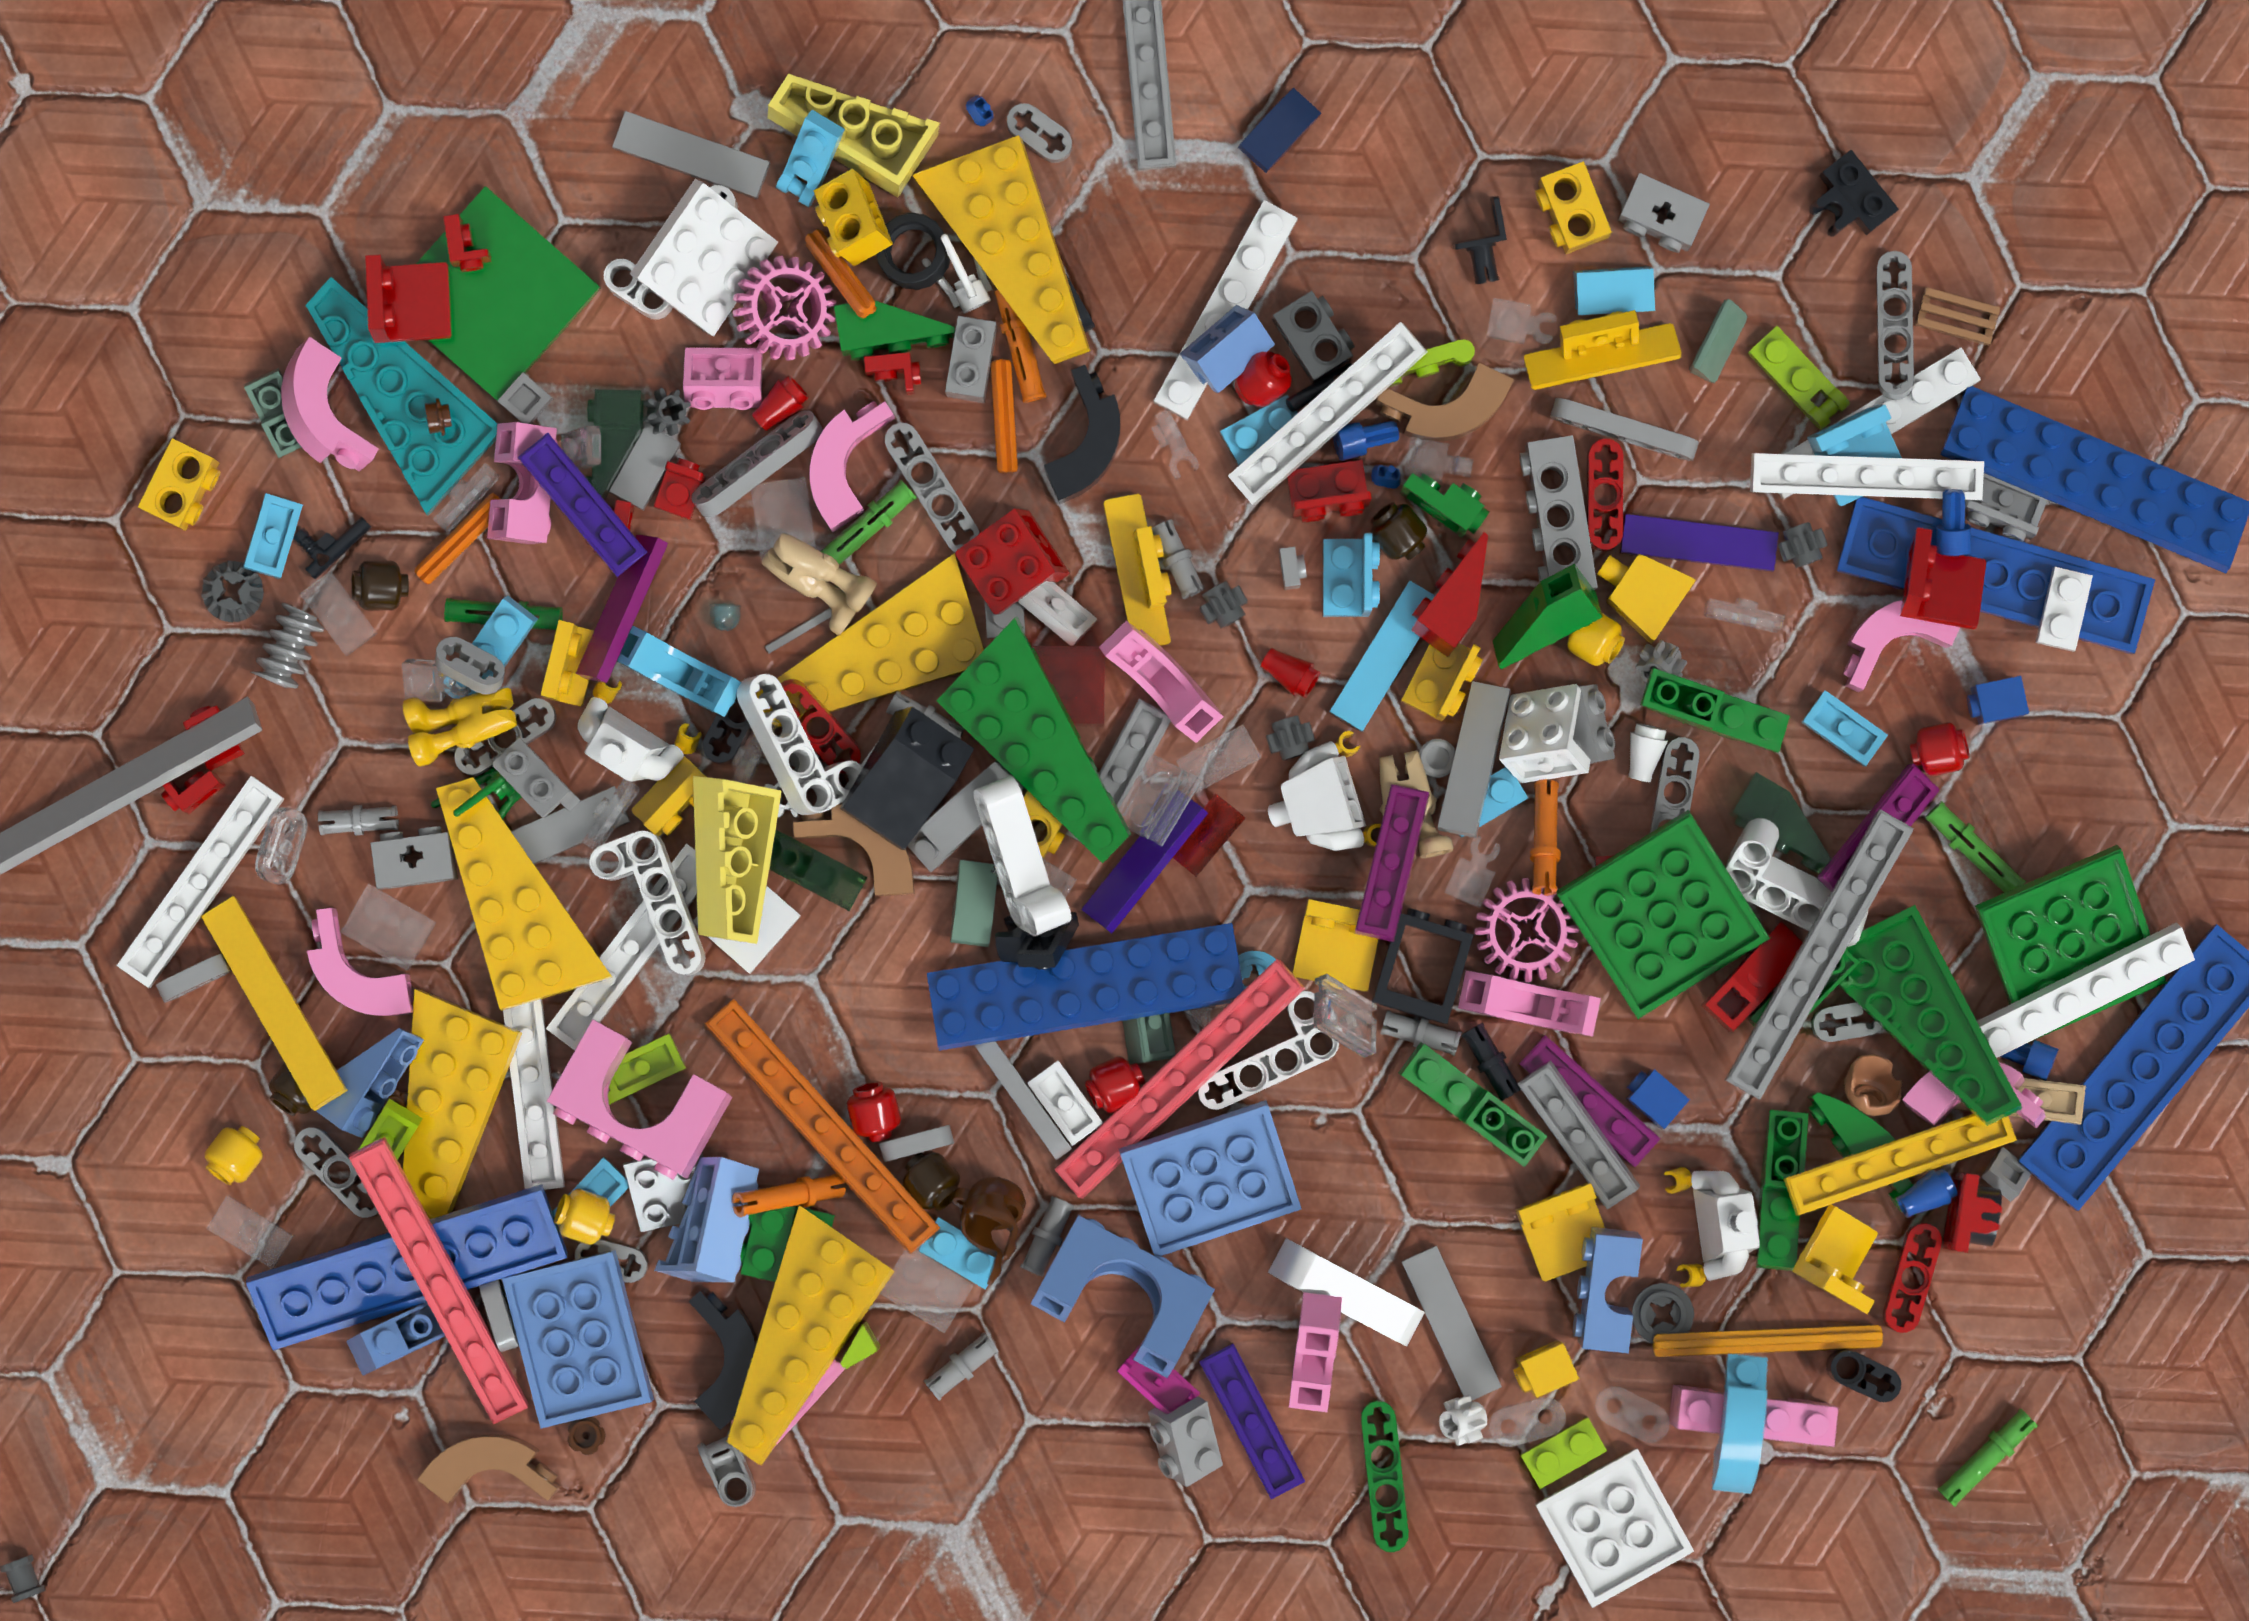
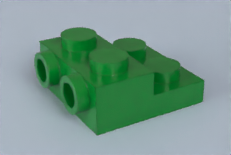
M1414 473L1410 475L1403 485L1400 494L1461 538H1463L1467 531L1475 534L1490 513L1484 508L1485 505L1479 502L1482 496L1465 483L1460 487L1453 483L1445 495L1439 492L1441 485L1424 473L1420 477Z
M799 1206L749 1215V1228H751L748 1243L743 1242L740 1254L741 1274L776 1282ZM805 1208L820 1220L833 1227L834 1214Z

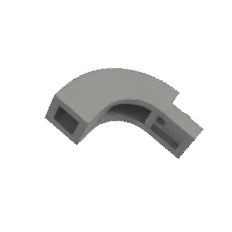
M995 761L939 809L921 827L909 843V849L930 872L938 868L982 826L974 800V790L1009 775L1014 777L998 761ZM1014 777L1021 792H1023L1026 788Z

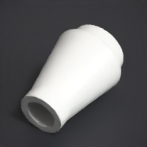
M1636 723L1635 731L1630 732L1629 778L1651 782L1652 774L1668 742L1665 739V729Z

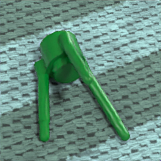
M492 767L484 774L474 778L479 785L486 782L487 786L456 808L453 814L456 817L460 816L493 792L500 800L505 796L508 797L498 811L501 818L504 819L512 806L522 796ZM439 798L431 802L432 808L441 806Z

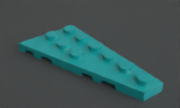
M330 277L305 306L331 350L341 357L339 363L342 370L355 389L360 401L396 460L405 479L411 486L424 512L429 516L496 441L498 423L405 341L374 343L368 330L367 308ZM436 398L440 399L441 405H449L452 427L445 428L444 436L441 435V432L429 433L425 403L436 402Z

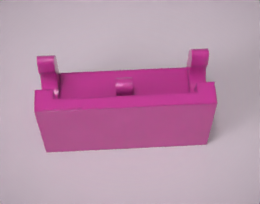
M1141 1344L1117 1369V1372L1143 1396L1166 1414L1171 1413L1200 1394L1174 1368L1169 1377L1166 1378L1134 1361L1133 1359Z

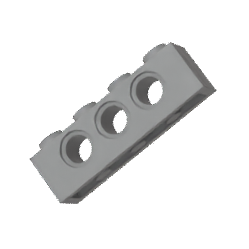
M1571 435L1527 442L1525 453H1520V465L1522 475L1530 476L1532 490L1526 491V502L1529 514H1536L1538 528L1532 529V539L1535 552L1542 551L1544 566L1538 567L1539 583L1575 564L1592 588L1596 590L1598 586L1574 437ZM1546 470L1558 472L1562 480L1561 486L1557 489L1546 488L1541 482L1542 472ZM1555 507L1563 509L1568 517L1567 524L1563 527L1552 526L1547 520L1548 510ZM1560 545L1569 547L1574 555L1573 562L1569 565L1558 564L1553 557L1554 548Z

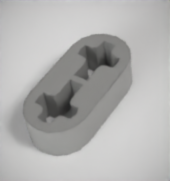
M1021 103L1015 105L1009 111L1007 127L1013 137L1019 135L1025 146L1051 163H1059L1069 157L1072 151V139L1065 128L1030 104ZM1027 113L1031 114V123L1039 130L1036 133L1027 127H1024L1021 131L1017 130L1018 123L1015 117L1017 115L1024 117ZM1042 134H1046L1051 139L1057 138L1058 135L1063 137L1062 146L1065 149L1062 152L1054 150L1052 154L1047 151L1048 143L1041 138Z
M448 637L438 643L435 665L441 673L481 694H492L502 687L505 670L503 663L497 657L458 637ZM454 652L460 654L459 658H454L452 661L446 659L447 655L451 656ZM487 670L493 672V676H488L486 679L480 678V673L484 674Z
M218 954L156 984V987L163 1002L166 1003L228 974L230 969L223 954Z
M1856 1002L1823 1008L1814 1014L1811 1021L1813 1034L1824 1042H1835L1878 1033L1883 1027L1875 1020L1871 1024V1029H1867L1865 1023L1852 1024L1851 1017L1863 1014V1008ZM1825 1014H1830L1834 1020L1845 1018L1846 1026L1834 1028V1035L1829 1036L1827 1030H1820L1819 1023L1825 1021Z
M950 1125L879 1143L883 1162L954 1144L955 1142Z
M599 1239L595 1243L599 1246V1253L616 1250L617 1257L622 1260L628 1259L630 1254L636 1256L635 1262L641 1264L640 1271H633L631 1276L625 1275V1268L620 1266L624 1282L633 1283L641 1280L646 1275L649 1262L647 1256L641 1250ZM580 1243L575 1251V1259L584 1258L583 1251L591 1249L593 1244Z
M501 1280L480 1285L483 1303L499 1351L504 1352L519 1347Z

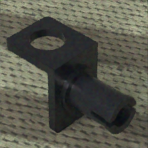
M1499 196L1490 197L1496 235L1452 243V248L1455 250L1466 248V251H1470L1475 284L1487 283L1484 267H1486L1488 281L1500 280L1497 273L1493 246H1496V242L1507 240Z

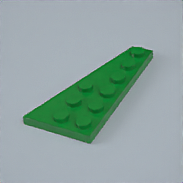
M1015 617L936 701L1099 861L1104 863L1131 835V832L1111 794L1107 792L1096 771L1098 769L1092 758L1088 756L1080 740L1081 737L1054 685L1050 683L1039 662L1041 660L1022 630L1024 628L1019 618Z
M1913 905L1863 930L1859 941L1855 945L1846 948L1860 963L1838 986L1985 1125L1988 1126L2021 1110L2022 1105L1917 907Z

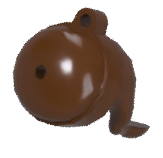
M1000 1177L980 1179L970 1190L957 1188L953 1197V1203L961 1208L960 1223L964 1236L981 1251L994 1257L987 1280L988 1285L993 1284L1001 1274L1002 1260H1008L1016 1250V1241L1019 1234L1017 1223L1022 1219L1026 1205L1022 1189L1016 1183ZM1008 1229L1010 1231L1004 1254L992 1240V1230Z

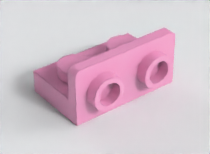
M685 348L683 390L685 402L691 403L689 408L701 410L711 408H735L738 410L758 408L762 403L763 354L757 353V348Z

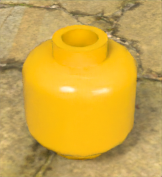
M1602 613V618L1569 634L1567 647L1571 653L1589 664L1600 666L1604 662L1610 664L1617 657L1622 649L1625 637L1621 636V625Z
M241 1126L238 1130L229 1127L222 1129L204 1153L205 1159L208 1162L205 1168L214 1177L227 1185H231L232 1182L242 1183L246 1181L263 1158V1153L257 1145L260 1138L244 1126Z
M576 1189L569 1195L564 1194L561 1197L556 1209L554 1223L559 1225V1231L562 1236L592 1245L602 1235L607 1237L610 1234L615 1215L609 1213L610 1203L606 1197L583 1189Z

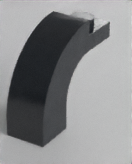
M1086 365L1071 370V376L1088 414L1089 426L1087 434L1075 451L1044 465V470L1059 504L1082 495L1100 481L1115 458L1120 440V413L1115 394L1100 400L1098 395L1104 393L1102 384L1096 371L1089 373Z
M701 1290L689 1300V1303L718 1334L724 1349V1364L717 1380L694 1402L716 1427L721 1430L735 1417L758 1340L752 1324L741 1308L728 1318L724 1314L728 1307L714 1291L707 1295L704 1290Z

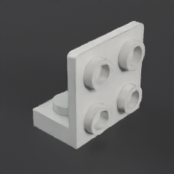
M1577 684L1517 693L1510 696L1499 760L1520 783L1589 773L1591 760L1573 740L1581 689Z

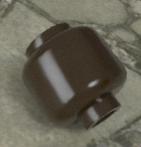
M1391 502L1379 510L1371 519L1373 525L1370 531L1374 542L1380 543V549L1389 559L1397 560L1405 557L1407 560H1411L1425 548V544L1422 541L1427 534V527L1408 504L1396 505L1394 502Z
M363 561L358 570L352 571L353 601H358L360 607L367 611L396 610L401 602V597H408V574H401L399 565L394 561Z
M284 1062L269 1082V1089L272 1093L270 1100L278 1108L291 1116H295L296 1113L306 1114L311 1111V1107Z
M922 1153L915 1155L905 1166L907 1173L903 1179L904 1188L923 1209L930 1210L935 1208L937 1211L946 1208L953 1202L955 1191L959 1186L960 1176L958 1172L939 1153H931L926 1156Z

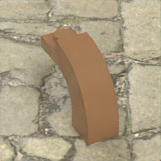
M1479 363L1464 393L1448 404L1439 406L1424 405L1387 388L1378 396L1375 405L1382 408L1380 411L1381 415L1393 421L1401 422L1402 418L1409 420L1404 432L1405 436L1430 442L1449 441L1464 437L1487 423L1500 408L1514 379Z
M842 804L831 808L832 820H825V813L802 815V821L793 822L795 839L843 837L860 844L868 853L872 862L875 896L915 894L913 868L907 850L899 849L841 810Z
M496 1434L471 1437L449 1447L440 1453L417 1479L446 1503L454 1500L473 1475L485 1470L508 1472L547 1501L552 1499L561 1487V1485L555 1482V1479L558 1477L557 1474L540 1462L537 1466L530 1463L540 1451L539 1449L521 1439Z

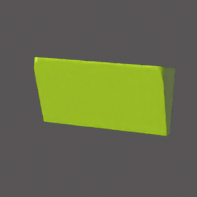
M867 1321L860 1327L840 1363L842 1368L847 1369L880 1349L881 1345Z

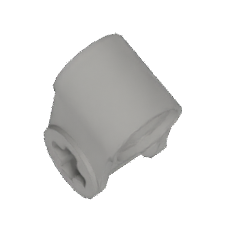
M728 1431L726 1437L707 1445L702 1442L697 1447L703 1464L712 1478L721 1500L728 1506L738 1507L746 1505L753 1499L756 1485L747 1465L746 1456L727 1442L730 1433ZM728 1448L730 1449L729 1452L716 1458L714 1457L715 1454ZM733 1478H740L747 1485V1494L741 1500H734L727 1492L728 1483Z

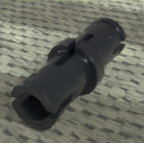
M1482 1022L1461 1036L1465 1039L1477 1059L1479 1072L1486 1074L1499 1096V1100L1503 1101L1514 1095V1093L1519 1092L1521 1088L1504 1061L1507 1058L1503 1051L1499 1053Z

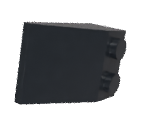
M913 706L895 711L840 809L899 849L905 850L954 785L974 748Z

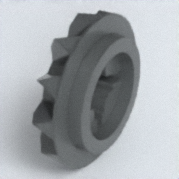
M226 561L213 566L212 570L203 579L201 596L206 609L213 616L225 622H240L248 619L259 609L263 600L264 588L260 576L257 572L243 568V562ZM223 579L233 585L246 581L238 590L239 599L242 602L241 605L230 597L219 601L226 592Z
M1659 1283L1650 1285L1638 1294L1632 1306L1633 1325L1640 1336L1650 1343H1653V1337L1656 1334L1688 1333L1693 1324L1694 1309L1690 1298L1682 1289L1672 1284ZM1673 1300L1674 1303L1671 1305L1669 1315L1672 1317V1321L1676 1323L1675 1326L1661 1321L1651 1327L1656 1314L1649 1304L1652 1302L1654 1305L1664 1307Z

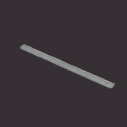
M828 608L764 646L767 652L770 654L829 619L832 614L831 609Z

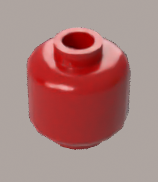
M1271 351L1256 353L1252 356L1244 372L1235 379L1234 387L1236 393L1242 401L1249 405L1258 407L1269 406L1290 388L1292 378L1290 365L1280 354H1275Z
M1951 722L1921 728L1916 736L1917 743L1910 744L1913 763L1916 766L1922 765L1925 773L1931 777L1959 771L1964 766V760L1970 758L1964 730H1957L1956 726Z
M1117 1056L1090 1069L1089 1080L1085 1081L1088 1095L1095 1108L1099 1109L1102 1107L1108 1113L1118 1111L1125 1104L1133 1100L1138 1095L1140 1086L1145 1084V1079L1137 1063L1130 1065L1121 1056Z
M870 1082L853 1089V1095L849 1097L846 1103L853 1131L858 1136L869 1137L870 1142H878L892 1136L891 1131L899 1126L901 1122V1113L895 1092L890 1087H884L882 1082Z

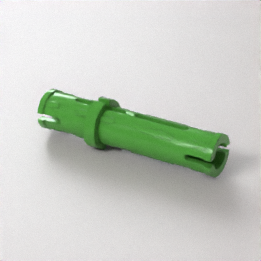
M900 480L896 486L876 503L872 500L868 504L869 509L844 529L821 552L833 557L840 565L883 526L888 528L892 525L891 519L917 497ZM891 502H894V504L889 509H887L883 514H881L873 523L868 525V522H870L875 516H877ZM862 528L864 529L857 537H855V538H854L849 544H847L841 551H839V552L837 551L844 543H846V542H847L852 536H854L860 529H862Z
M1943 801L1939 802L1927 814L1925 819L1930 821L1950 841L1948 845L1953 850L1957 848L2004 893L2025 884L2026 881L1973 832L1975 827L1970 823L1965 824L1945 806ZM1952 824L1973 846L1969 847L1948 825ZM1978 852H1981L2002 872V875L1995 872L1978 855Z
M2020 1408L1999 1431L1995 1432L1993 1430L1988 1435L1990 1439L1937 1490L1956 1507L1957 1503L2006 1456L2010 1458L2015 1453L2013 1449L2031 1431L2036 1429L2038 1425Z

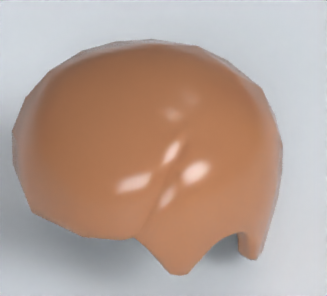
M1875 1054L1861 1055L1852 1063L1844 1081L1845 1095L1852 1106L1865 1115L1879 1116L1889 1114L1901 1101L1903 1082L1894 1078L1891 1061Z

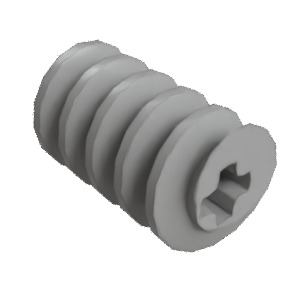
M282 602V607L290 614L289 616L276 615L275 620L283 629H270L269 634L277 642L276 644H263L262 648L270 657H257L256 662L264 670L263 672L252 671L251 673L284 688L296 689L299 684L291 675L305 673V670L297 663L298 660H311L312 658L304 649V646L318 645V642L310 633L324 632L325 628L317 621V617Z

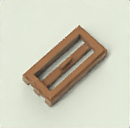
M1926 287L1915 326L1990 346L1997 323V316L2001 308ZM1930 299L1987 314L1989 317L1987 320L1929 304ZM1928 312L1985 328V332L1980 334L1929 320L1925 317Z

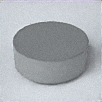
M1433 739L1426 742L1420 749L1419 755L1426 775L1433 778H1442L1450 774L1455 749L1448 741Z

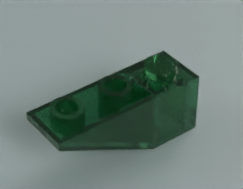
M595 389L594 399H588L587 420L588 422H594L593 437H587L586 460L592 461V476H586L585 478L604 501L643 431L644 405L642 403L644 401V394L641 390Z
M1757 772L1753 773L1729 812L1731 816L1736 818L1733 824L1744 830L1745 826L1753 819L1763 818L1771 821L1779 830V838L1775 850L1785 855L1788 854L1789 850L1803 857L1800 862L1803 866L1820 874L1831 861V857L1788 790Z
M775 830L769 870L850 912L867 877L800 841Z

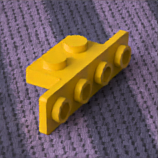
M1635 310L1628 312L1616 311L1605 317L1591 320L1580 319L1560 326L1561 347L1524 355V364L1530 386L1533 390L1677 360L1681 358V349L1672 323L1639 330V322Z
M1140 494L1107 499L1104 501L1103 506L1127 621L1139 631L1142 629L1160 646L1168 645L1171 642L1164 605L1167 602L1166 596L1171 595V586L1168 573H1161L1158 558L1164 557L1160 535H1153L1151 526H1147Z

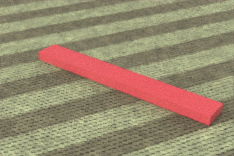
M1276 959L1140 1088L1138 1095L1133 1100L1113 1113L1054 1170L1077 1197L1083 1199L1122 1162L1119 1152L1120 1148L1146 1140L1290 1004L1305 987L1281 960Z
M383 1137L350 1153L349 1159L493 1425L527 1409L529 1405L502 1353L499 1351L493 1336L386 1138Z

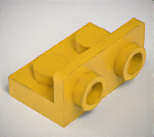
M558 621L541 696L558 702L583 706L589 680L577 675L576 671L594 630L578 627L574 623Z

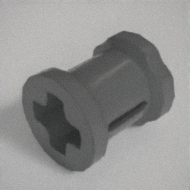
M33 1554L0 1566L1 1572L6 1573L14 1595L11 1597L13 1603L46 1591L44 1585L39 1584L32 1566L34 1561Z

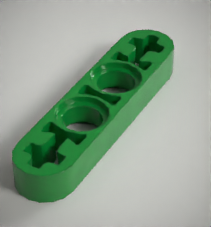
M1374 1400L1365 1405L1361 1412V1428L1373 1537L1380 1549L1386 1552H1396L1406 1545L1409 1536L1395 1412L1388 1403ZM1375 1407H1381L1382 1413L1389 1414V1420L1383 1422V1434L1392 1432V1440L1377 1439L1369 1443V1434L1377 1436L1375 1424L1367 1421V1416L1373 1415ZM1381 1445L1389 1447L1394 1454L1392 1463L1385 1468L1375 1466L1371 1459L1373 1450ZM1385 1484L1394 1486L1398 1492L1396 1502L1388 1507L1380 1505L1375 1498L1377 1489ZM1400 1510V1518L1392 1517L1394 1528L1401 1530L1402 1536L1396 1537L1395 1544L1388 1545L1387 1539L1380 1538V1532L1386 1531L1387 1528L1386 1518L1377 1520V1512L1389 1514Z

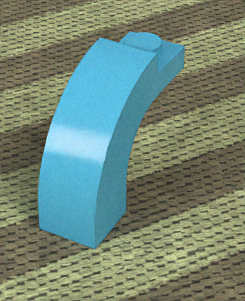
M632 626L617 659V662L723 717H725L729 708L734 704L737 698V689L741 684L739 680L702 663L635 626Z
M1738 1354L1727 1355L1723 1414L1719 1440L1714 1451L1712 1490L1751 1494L1760 1463L1768 1391L1766 1390V1357Z

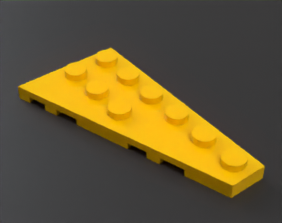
M1019 135L912 175L1054 364L1091 351L1023 140Z
M955 553L778 677V681L780 683L788 679L801 681L829 712H833L964 672L984 649ZM763 689L756 693L758 699L763 694ZM788 690L785 693L790 703H793L800 710L801 715L798 717L800 720L807 711L799 701L801 692L798 691L792 694ZM810 704L808 709L813 708L814 705ZM770 706V708L764 709L763 712L773 711V708ZM776 718L772 721V730L782 727L780 721Z
M472 777L436 788L499 1009L501 1011L613 978L488 797L486 796L460 816H454L453 811L481 790L477 781Z
M414 989L412 1034L423 1038L424 1041L419 1047L415 1059L409 1066L407 1109L423 1119L404 1149L403 1172L428 1218L432 1219L453 1211L522 1032L423 990Z
M800 1205L727 1439L730 1445L759 1465L764 1463L895 1272Z

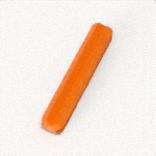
M816 229L812 233L807 234L805 237L806 247L858 317L866 318L869 314H873L876 311L875 300L842 256L837 258L827 242L825 233Z
M998 359L991 362L997 470L999 473L1017 472L1018 464L1012 366L1010 360Z
M495 493L489 494L415 567V574L425 584H431L488 528L490 501L500 500L501 498Z

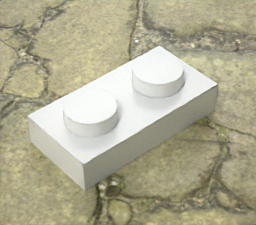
M2059 567L2052 569L2035 643L2071 652L2076 651L2093 575Z
M1045 581L1018 601L1071 647L1097 621L1095 616L1054 582Z
M1059 1060L1027 1083L1072 1146L1103 1124V1121Z

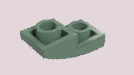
M279 368L244 384V389L261 420V425L278 458L301 448L291 433L284 416L281 400L283 376Z
M960 860L957 870L956 897L952 911L951 943L989 946L997 886V871L994 864Z

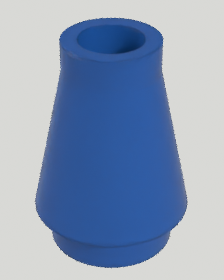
M1942 1168L1938 1171L1932 1169L1905 1193L1896 1197L1902 1213L1909 1218L1914 1214L1951 1204V1199L1956 1197L1958 1192L1952 1178L1945 1169Z

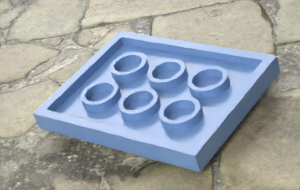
M1266 1100L1119 1149L1154 1256H1163L1302 1209Z
M616 1250L502 1278L540 1429L650 1403L654 1400Z

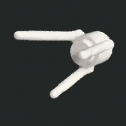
M943 234L941 236L942 243L960 280L954 283L957 291L952 288L944 277L937 281V283L949 296L953 307L960 306L965 314L990 302L991 299L987 292L993 289L986 273L975 258L974 262L979 280H977L975 274L967 276L948 235ZM924 258L922 263L927 268L930 266L931 261L928 258Z

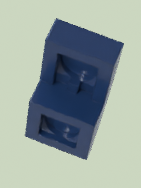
M1293 87L1248 134L1238 148L1260 169L1267 173L1317 121L1321 112Z

